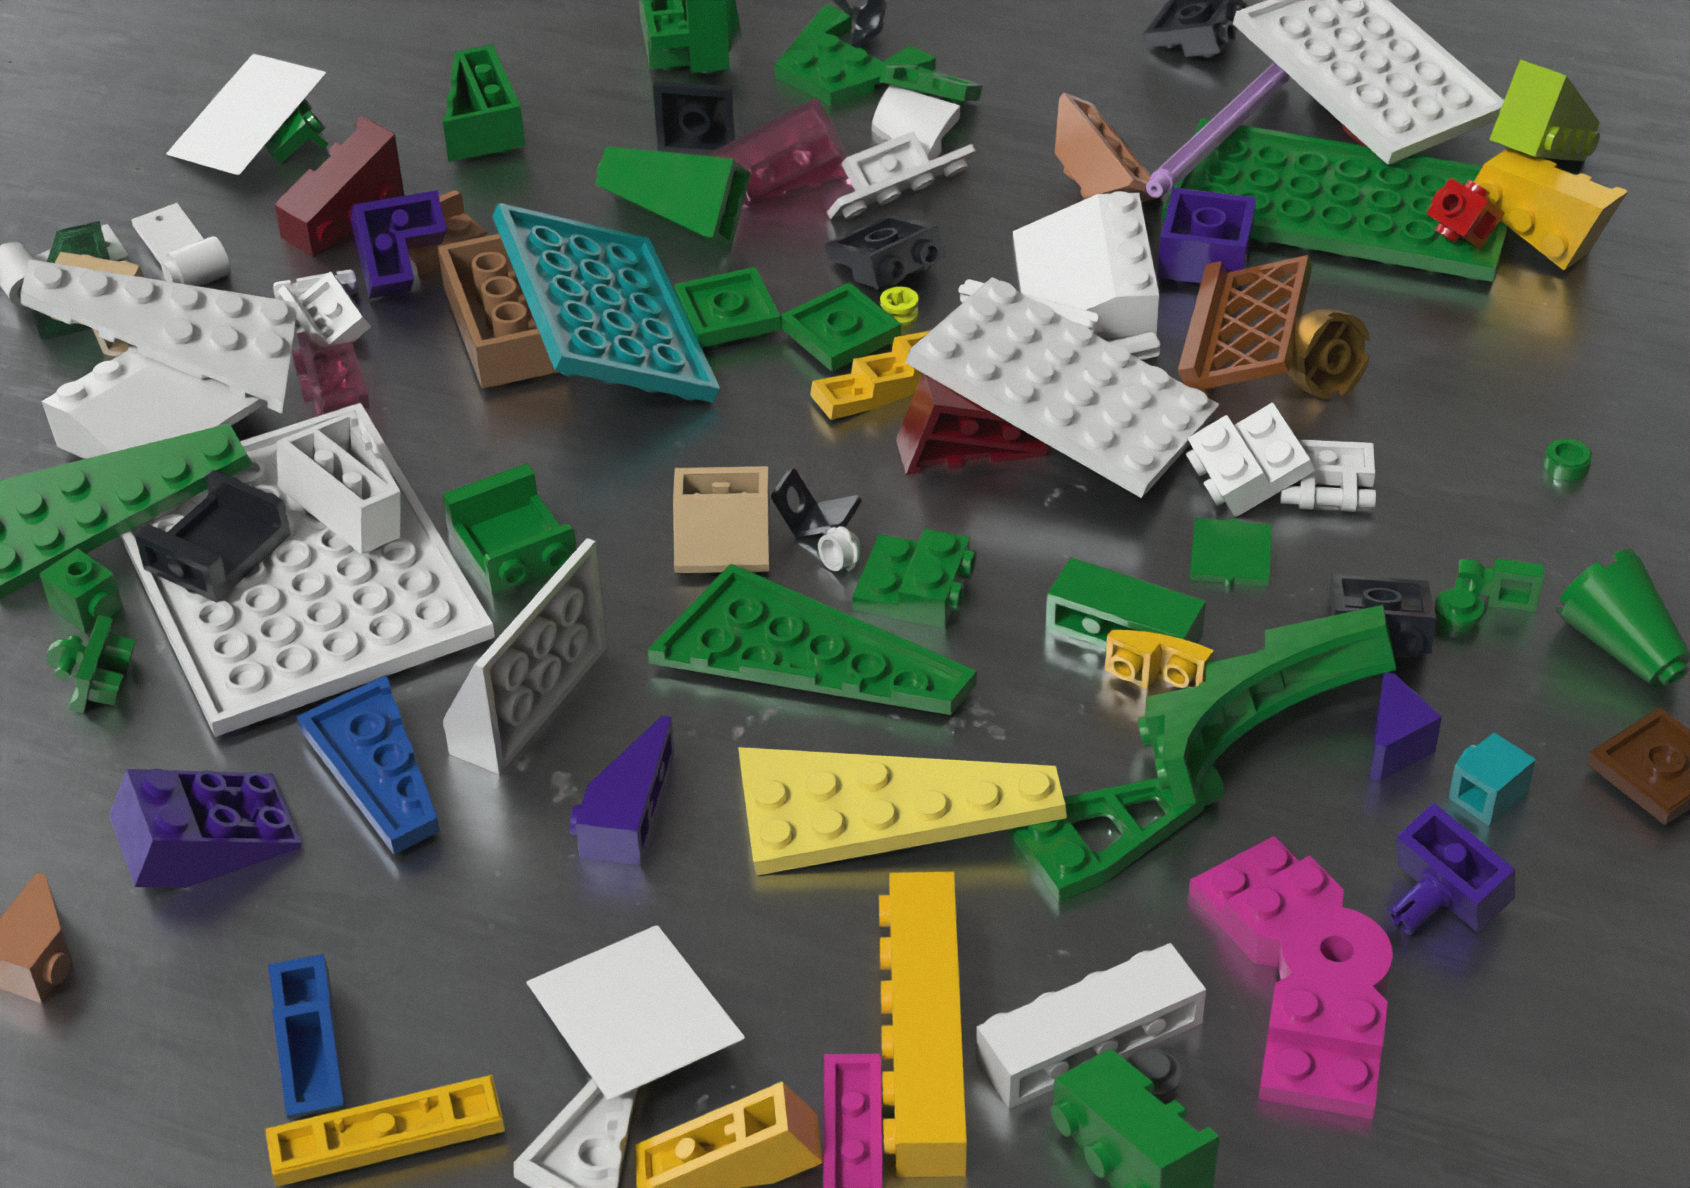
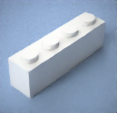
M1171 943L1152 951H1142L1133 956L1129 961L1104 972H1093L1081 982L1057 992L1044 993L1034 1002L1009 1013H999L990 1017L985 1023L977 1026L976 1061L1010 1110L1054 1090V1078L1110 1048L1121 1057L1127 1058L1139 1050L1147 1049L1201 1025L1203 1022L1206 988Z

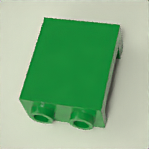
M528 463L442 494L447 528L492 595L559 570L577 550L574 529L570 524L560 526L537 493L535 473Z

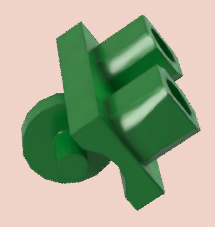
M98 615L87 647L82 645L83 641L80 637L72 635L68 639L56 640L51 643L48 649L46 659L50 667L56 671L55 676L58 679L68 680L70 676H76L74 681L76 688L69 705V710L84 713L88 700L115 706L124 674L102 669L100 666L104 665L127 671L133 654L135 640L110 633L113 618Z

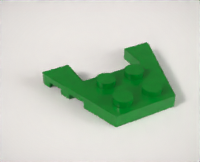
M828 4L820 9L774 64L776 78L829 105L874 92V85L882 83L879 81L882 66L917 65L936 71V57L912 45H909L885 61H881L867 54L865 50L855 48L839 40V36L852 29V16Z

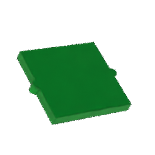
M1195 518L1189 580L1224 583L1226 587H1232L1233 584L1268 587L1272 524L1239 522L1236 518H1231L1229 521Z

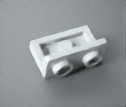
M331 271L299 298L285 285L278 290L284 300L298 302L295 326L297 328L302 326L297 331L302 340L313 351L320 347L331 359L351 343L358 340L363 333L372 327L342 283Z

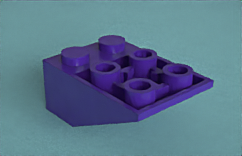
M126 769L109 814L134 887L186 888L300 849L302 845L300 836L273 773Z

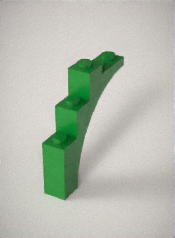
M1380 605L1265 630L1264 649H1260L1256 653L1206 663V682L1199 683V686L1146 697L1145 716L1138 717L1141 739L1144 747L1153 746L1156 757V771L1161 789H1171L1175 807L1197 802L1200 784L1212 763L1231 743L1255 725L1281 710L1320 692L1355 680L1396 670L1394 648L1384 606Z

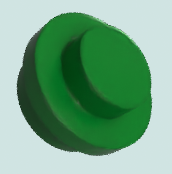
M1452 588L1441 592L1436 597L1434 611L1438 622L1445 629L1452 632H1467L1473 629L1482 619L1484 603L1478 595L1467 589Z

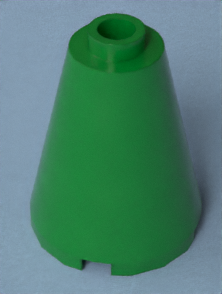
M1631 548L1618 550L1612 553L1617 560L1616 562L1604 568L1597 561L1575 578L1559 598L1564 604V608L1556 607V612L1565 622L1649 685L1663 684L1665 687H1669L1677 683L1688 673L1689 667L1686 664L1690 660V652L1642 557Z

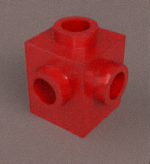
M1451 177L1445 186L1436 192L1431 206L1426 212L1427 215L1438 222L1434 229L1436 232L1455 244L1461 237L1479 249L1482 248L1505 213L1487 200L1490 193L1471 180H1468L1464 186Z

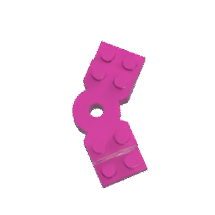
M1275 836L1190 879L1189 894L1255 964L1271 967L1278 966L1281 980L1275 983L1258 1100L1373 1119L1388 1001L1384 996L1393 959L1392 945L1385 931L1379 924L1363 913L1342 907L1344 889L1311 856L1299 861Z

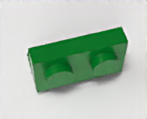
M305 98L265 144L270 155L280 164L309 138L323 150L329 145L321 133L325 126L311 112L313 108Z

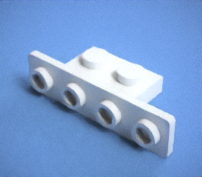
M912 131L846 157L841 164L855 192L838 198L827 211L830 219L844 215L846 219H850L864 212L868 208V204L878 201L880 205H884L895 200L901 195L900 191L911 187L914 192L919 191L935 181L934 177L945 174L947 178L953 177L968 167L966 162L976 150L973 144H970L929 161L916 134Z

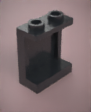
M211 470L205 475L209 493L201 503L168 532L147 523L135 534L144 570L217 603L284 542L291 533L286 508L282 499L273 493H266L245 484L238 478L229 477L218 471Z

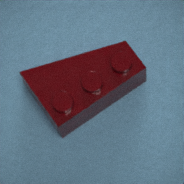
M924 373L921 375L896 438L906 475L920 473L921 466L947 463L948 469L962 467V461L989 458L990 463L1043 457L1047 456L1051 447Z

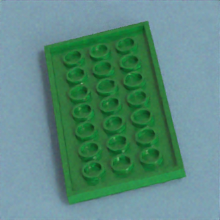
M1201 118L1195 134L1211 120ZM1240 125L1174 187L1257 197L1253 238L1262 242H1276L1298 246L1305 250H1320L1340 254L1344 257H1358L1380 261L1387 265L1419 268L1432 273L1441 272L1458 275L1470 280L1494 282L1508 231V226L1500 221L1482 248L1479 249L1461 237L1456 244L1434 230L1438 222L1426 214L1431 206L1434 195L1440 188L1445 186L1450 177L1465 186L1468 180L1474 182L1483 166L1414 154L1387 165L1367 146ZM1172 190L1163 207L1162 222L1165 221Z

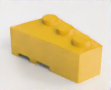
M1509 147L1484 163L1474 182L1490 193L1487 200L1505 213L1500 221L1561 269L1565 270L1590 252L1628 193V190L1617 186L1614 189H1610L1592 182L1593 177L1583 173L1577 176L1556 168L1557 164L1541 157H1534Z

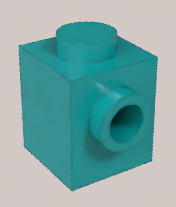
M1493 732L1479 745L1472 744L1463 751L1457 763H1455L1448 799L1488 826H1491L1528 795L1536 759L1525 753L1520 747L1513 745Z

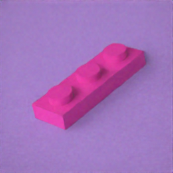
M824 1054L823 1188H882L881 1054Z

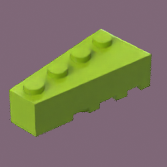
M1520 59L1489 140L1534 157L1585 161L1587 155L1591 156L1598 145L1600 133L1597 130L1600 122L1567 75Z

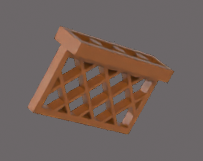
M1309 255L1232 272L1226 271L1222 261L1206 264L1178 367V372L1184 385L1202 391L1210 399L1213 387L1289 372L1295 347V325L1298 318L1302 316L1313 266ZM1294 274L1285 282H1279L1283 277ZM1253 283L1242 292L1237 290L1238 286ZM1267 289L1272 290L1259 301L1255 299ZM1284 298L1290 299L1278 309L1272 308ZM1244 306L1248 307L1247 310L1236 318L1231 317ZM1261 315L1265 316V318L1261 320L1259 323H1257L1255 326H1249L1250 323H1252ZM1277 325H1283V327L1279 329L1277 332H1275L1273 335H1266ZM1235 334H1242L1229 345L1225 344ZM1254 342L1259 343L1258 346H1256L1247 354L1242 353V351H1244ZM1273 351L1278 353L1275 359L1261 361ZM1231 359L1235 361L1228 368L1218 370Z

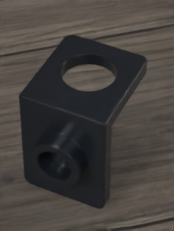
M833 0L846 14L852 16V20L856 23L851 46L859 48L882 31L887 7L885 0H868L861 7L852 6L847 0Z
M795 468L786 471L771 493L773 503L795 538L819 533L826 535L827 531L832 527H846L862 503L859 495L816 502ZM790 487L796 490L799 497V508L796 512L790 508L787 501V492Z

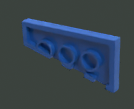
M387 675L297 716L302 734L393 854L440 832L437 815L422 773L419 771L414 751L406 735L397 703L394 701Z

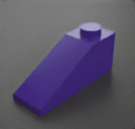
M661 716L588 784L582 804L574 805L570 818L571 836H577L580 858L641 866L675 752L672 717Z

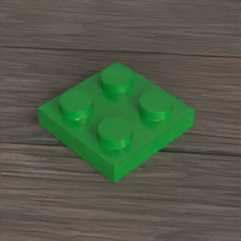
M756 267L674 284V291L701 347L720 345L724 342L751 336H761L765 333L781 330V316Z
M850 282L780 315L781 329L831 371L852 362L853 359L861 358L894 342V337L901 336V323Z

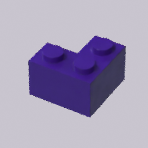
M438 190L353 205L351 223L369 299L410 292L414 282V275L408 250L443 243L447 229Z

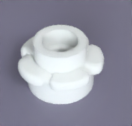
M842 526L832 527L827 531L826 535L820 538L818 551L822 562L830 570L838 571L846 568L850 571L855 568V563L859 560L861 544L858 537L847 528Z

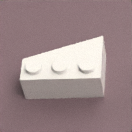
M354 410L277 441L278 487L361 555L400 538L401 492L383 460L376 458L372 451V441L368 434L363 435L360 430L358 417Z

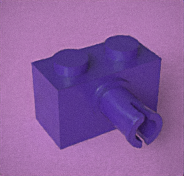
M1433 802L1396 836L1398 866L1417 881L1394 905H1390L1386 909L1389 919L1397 928L1402 922L1405 924L1401 928L1404 934L1412 935L1415 929L1441 905L1449 908L1478 933L1515 899V869L1436 803Z

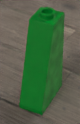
M605 146L602 160L597 167L595 185L626 205L723 251L731 252L751 173L731 158Z

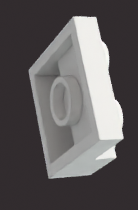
M1273 402L1235 425L1232 424L1226 415L1187 438L1193 448L1185 453L1199 477L1208 473L1210 479L1203 482L1215 504L1219 506L1225 502L1235 518L1316 471L1310 458Z

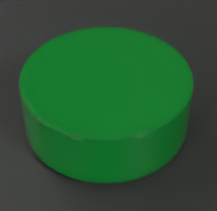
M1569 438L1552 441L1546 447L1543 466L1555 478L1566 481L1579 480L1589 473L1592 452L1585 444L1578 440Z

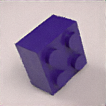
M1173 188L1160 237L1157 278L1171 279L1176 282L1201 283L1206 264L1219 261L1223 262L1227 272L1246 269L1253 238L1257 197Z

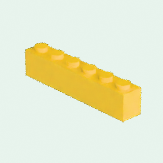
M954 872L889 873L890 895H879V927H890V937H880V970H891V980L881 981V1014H892V1025H882V1060L893 1059L894 1071H883V1106H894L895 1119H883L884 1154H896V1178L966 1176L967 1142Z

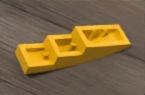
M930 331L894 337L892 352L853 359L851 374L812 381L810 396L829 419L834 420L873 410L913 395L922 372L906 364L910 349Z

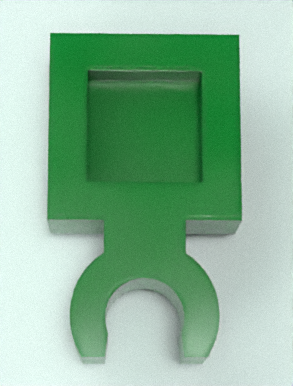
M1495 558L1493 568H1487L1478 561L1462 559L1459 560V578H1456L1455 588L1467 589L1478 596H1488L1487 606L1536 612L1544 579V564Z

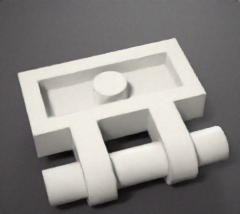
M1297 439L1316 471L1295 482L1299 486H1289L1280 491V504H1297L1299 509L1313 510L1314 505L1337 506L1344 512H1355L1356 507L1375 508L1376 490L1357 489V486L1373 487L1375 462L1373 443ZM1315 484L1341 485V488L1315 487Z

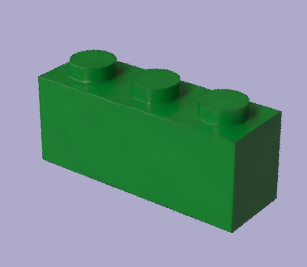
M1070 557L1047 593L1046 628L1106 648L1107 635L1111 630L1152 632L1181 638L1198 644L1203 636L1206 601Z

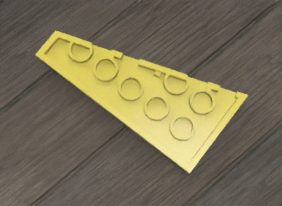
M738 747L753 863L757 876L1067 818L1065 801L1056 766Z

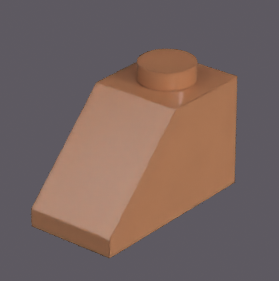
M36 872L0 917V989L42 1003L55 985L60 984L65 979L72 960L45 874Z

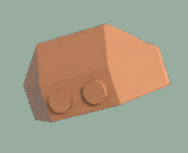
M1063 92L1059 98L1054 153L1065 166L1063 169L1064 173L1076 181L1082 188L1080 191L1081 195L1087 199L1097 194H1112L1122 191L1139 193L1141 203L1161 199L1164 194L1154 198L1147 193L1146 184L1150 181L1151 173L1114 128L1102 117L1095 105Z

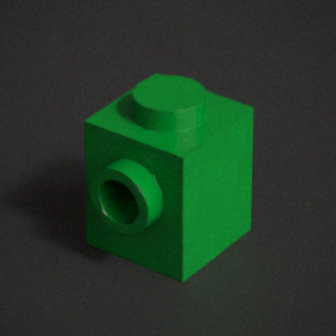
M78 548L39 573L49 607L84 633L94 628L98 615L111 617L123 608L114 573Z

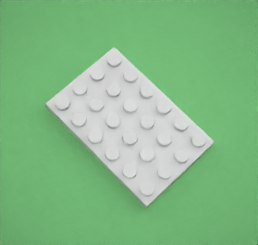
M1267 0L1236 11L1233 25L1387 165L1496 121L1504 103L1500 96L1389 0Z
M993 277L910 349L906 364L1140 498L1149 491L1190 445L1187 438L1204 429L1212 421L1220 405L1209 399L1202 391L1188 387L1168 376L1163 369L1143 362L1131 355L1122 346L1109 343L1093 334L1086 326L1068 320L1054 312L1047 304L1036 302L1018 292L1011 284L999 281Z

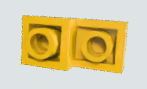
M1111 630L1107 635L1105 671L1147 690L1157 678L1175 687L1186 689L1206 682V663L1213 662L1214 650L1164 634L1134 630Z

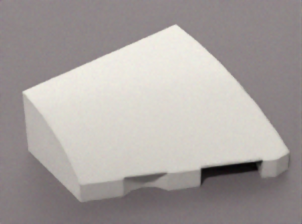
M890 85L882 96L874 114L872 131L881 139L887 141L914 131L926 156L931 161L936 159L941 153V139L959 121L960 105Z

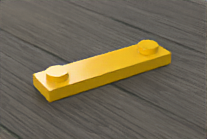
M488 1075L265 1128L272 1176L275 1186L278 1187L505 1132L493 1076Z

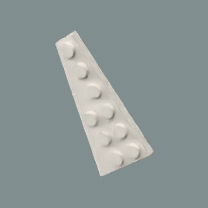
M28 259L21 290L22 305L70 325L79 322L99 331L98 337L113 343L120 339L137 347V353L201 380L210 377L230 386L229 392L243 398L247 394L258 397L268 402L267 408L282 414L298 302Z

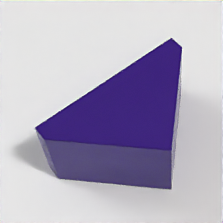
M1386 672L1383 675L1370 780L1381 781L1436 751L1442 716L1394 673Z

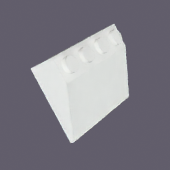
M1118 191L1112 194H1097L1013 231L1020 293L1098 313L1102 317L1101 325L1103 328L1101 333H1097V336L1102 339L1127 338L1148 332L1156 334L1159 291L1139 193Z
M130 345L126 352L116 358L99 363L93 368L92 372L77 381L60 386L55 394L41 401L57 447L84 459L228 423L233 425L268 403L250 394L243 398L229 392L230 386L210 377L201 380L137 353V347L134 345Z
M587 538L474 664L443 719V727L450 755L500 775L607 649L596 541Z

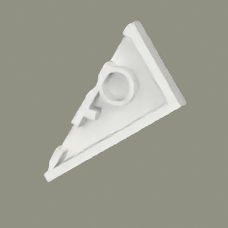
M591 1079L514 1162V1178L531 1188H618L638 1087L611 1100H607L594 1080Z

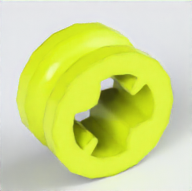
M892 287L885 290L880 296L881 308L901 323V327L916 322L918 318V295L914 290L907 287Z

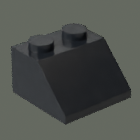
M654 81L653 97L658 151L736 158L744 133L743 100L734 86Z

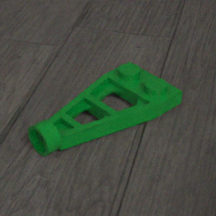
M1211 765L1200 784L1197 802L1193 804L1175 807L1171 789L1162 790L1159 780L1156 778L1065 796L1066 819L1007 829V832L1059 903L1106 883L1204 811L1205 806L1223 799L1224 787L1219 773ZM1155 800L1165 812V815L1145 827H1139L1125 807ZM1100 816L1109 817L1122 836L1102 851H1091L1072 825L1084 819Z

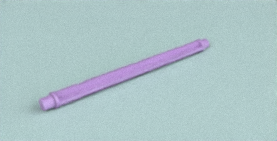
M1275 62L1271 64L1162 166L1152 173L1150 181L1146 184L1147 193L1151 197L1157 198L1162 194L1170 192L1290 79V76Z

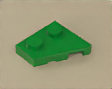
M917 65L882 66L879 79L880 82L904 87L907 90L926 96L930 94L942 96L941 100L964 106L965 101L979 100L983 87L981 84Z

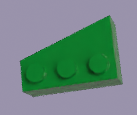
M493 44L455 51L450 76L451 88L450 93H447L446 99L447 111L446 115L443 116L448 162L495 152L505 153L512 149L526 146L521 105Z
M1110 1048L1054 1078L1053 1105L1051 1106L1053 1121L1063 1135L1067 1137L1072 1136L1084 1150L1089 1167L1099 1178L1106 1177L1114 1188H1213L1220 1136L1209 1127L1198 1132L1183 1120L1187 1116L1186 1108L1176 1100L1165 1105L1150 1093L1154 1090L1153 1082L1113 1049Z

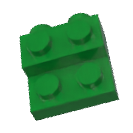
M929 529L923 530L919 541L878 534L852 596V611L945 628L951 611L960 610L964 596V578L971 579L974 573L977 553L974 550H970V537Z

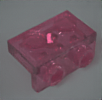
M306 332L297 333L300 349L291 350L297 376H300L299 383L304 403L313 401L316 416L361 403L364 409L370 408L367 390L352 341L310 350Z

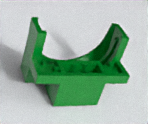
M639 0L641 30L650 69L660 68L669 70L676 66L690 65L692 73H714L718 70L730 69L729 52L742 36L736 0Z

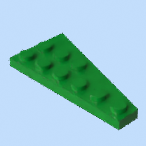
M228 423L0 480V599L40 579L39 573L77 548L87 554L207 490L205 475L211 470L231 477L252 466L250 458L231 425Z
M730 564L647 650L649 664L952 715L977 685V671L733 564Z

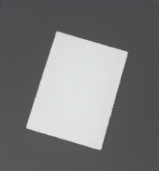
M252 54L166 154L240 175L326 72Z
M658 925L527 981L529 988L607 1100L620 1096L745 1038Z

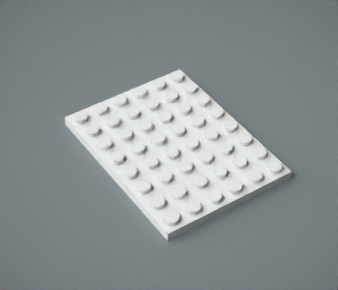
M361 403L240 441L253 465L231 477L238 478L243 483L266 493H273L282 499L286 508L291 535L217 603L144 570L135 534L147 523L168 532L208 496V489L120 535L215 737L366 684L384 675L388 676L495 638L492 621ZM353 410L358 417V426L363 435L368 434L372 441V451L376 458L383 460L401 492L400 538L362 555L278 487L277 477L278 440Z

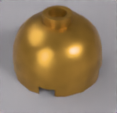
M1316 309L1300 316L1295 325V347L1290 369L1287 373L1291 382L1303 391L1323 400H1329L1330 398L1327 395L1338 390L1341 396L1349 393L1361 380L1370 355L1364 353V339L1370 341V335L1363 321L1352 314L1335 309Z

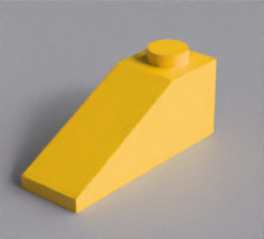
M783 1081L634 1145L637 1188H741L774 1184L823 1163L818 1114Z

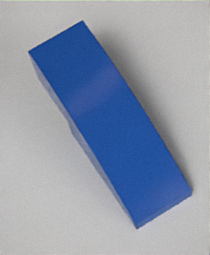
M324 954L268 964L274 1005L272 1012L287 1119L344 1109L337 1029L329 970Z

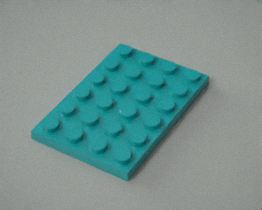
M498 203L492 216L555 371L571 377L580 375L599 379L610 385L619 383L639 387L650 393L658 391L678 395L690 401L698 399L714 402L720 391V386L650 238Z

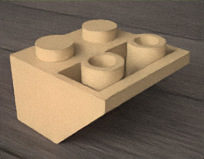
M768 466L675 468L673 490L675 573L723 572L730 564L749 572H769L771 508Z

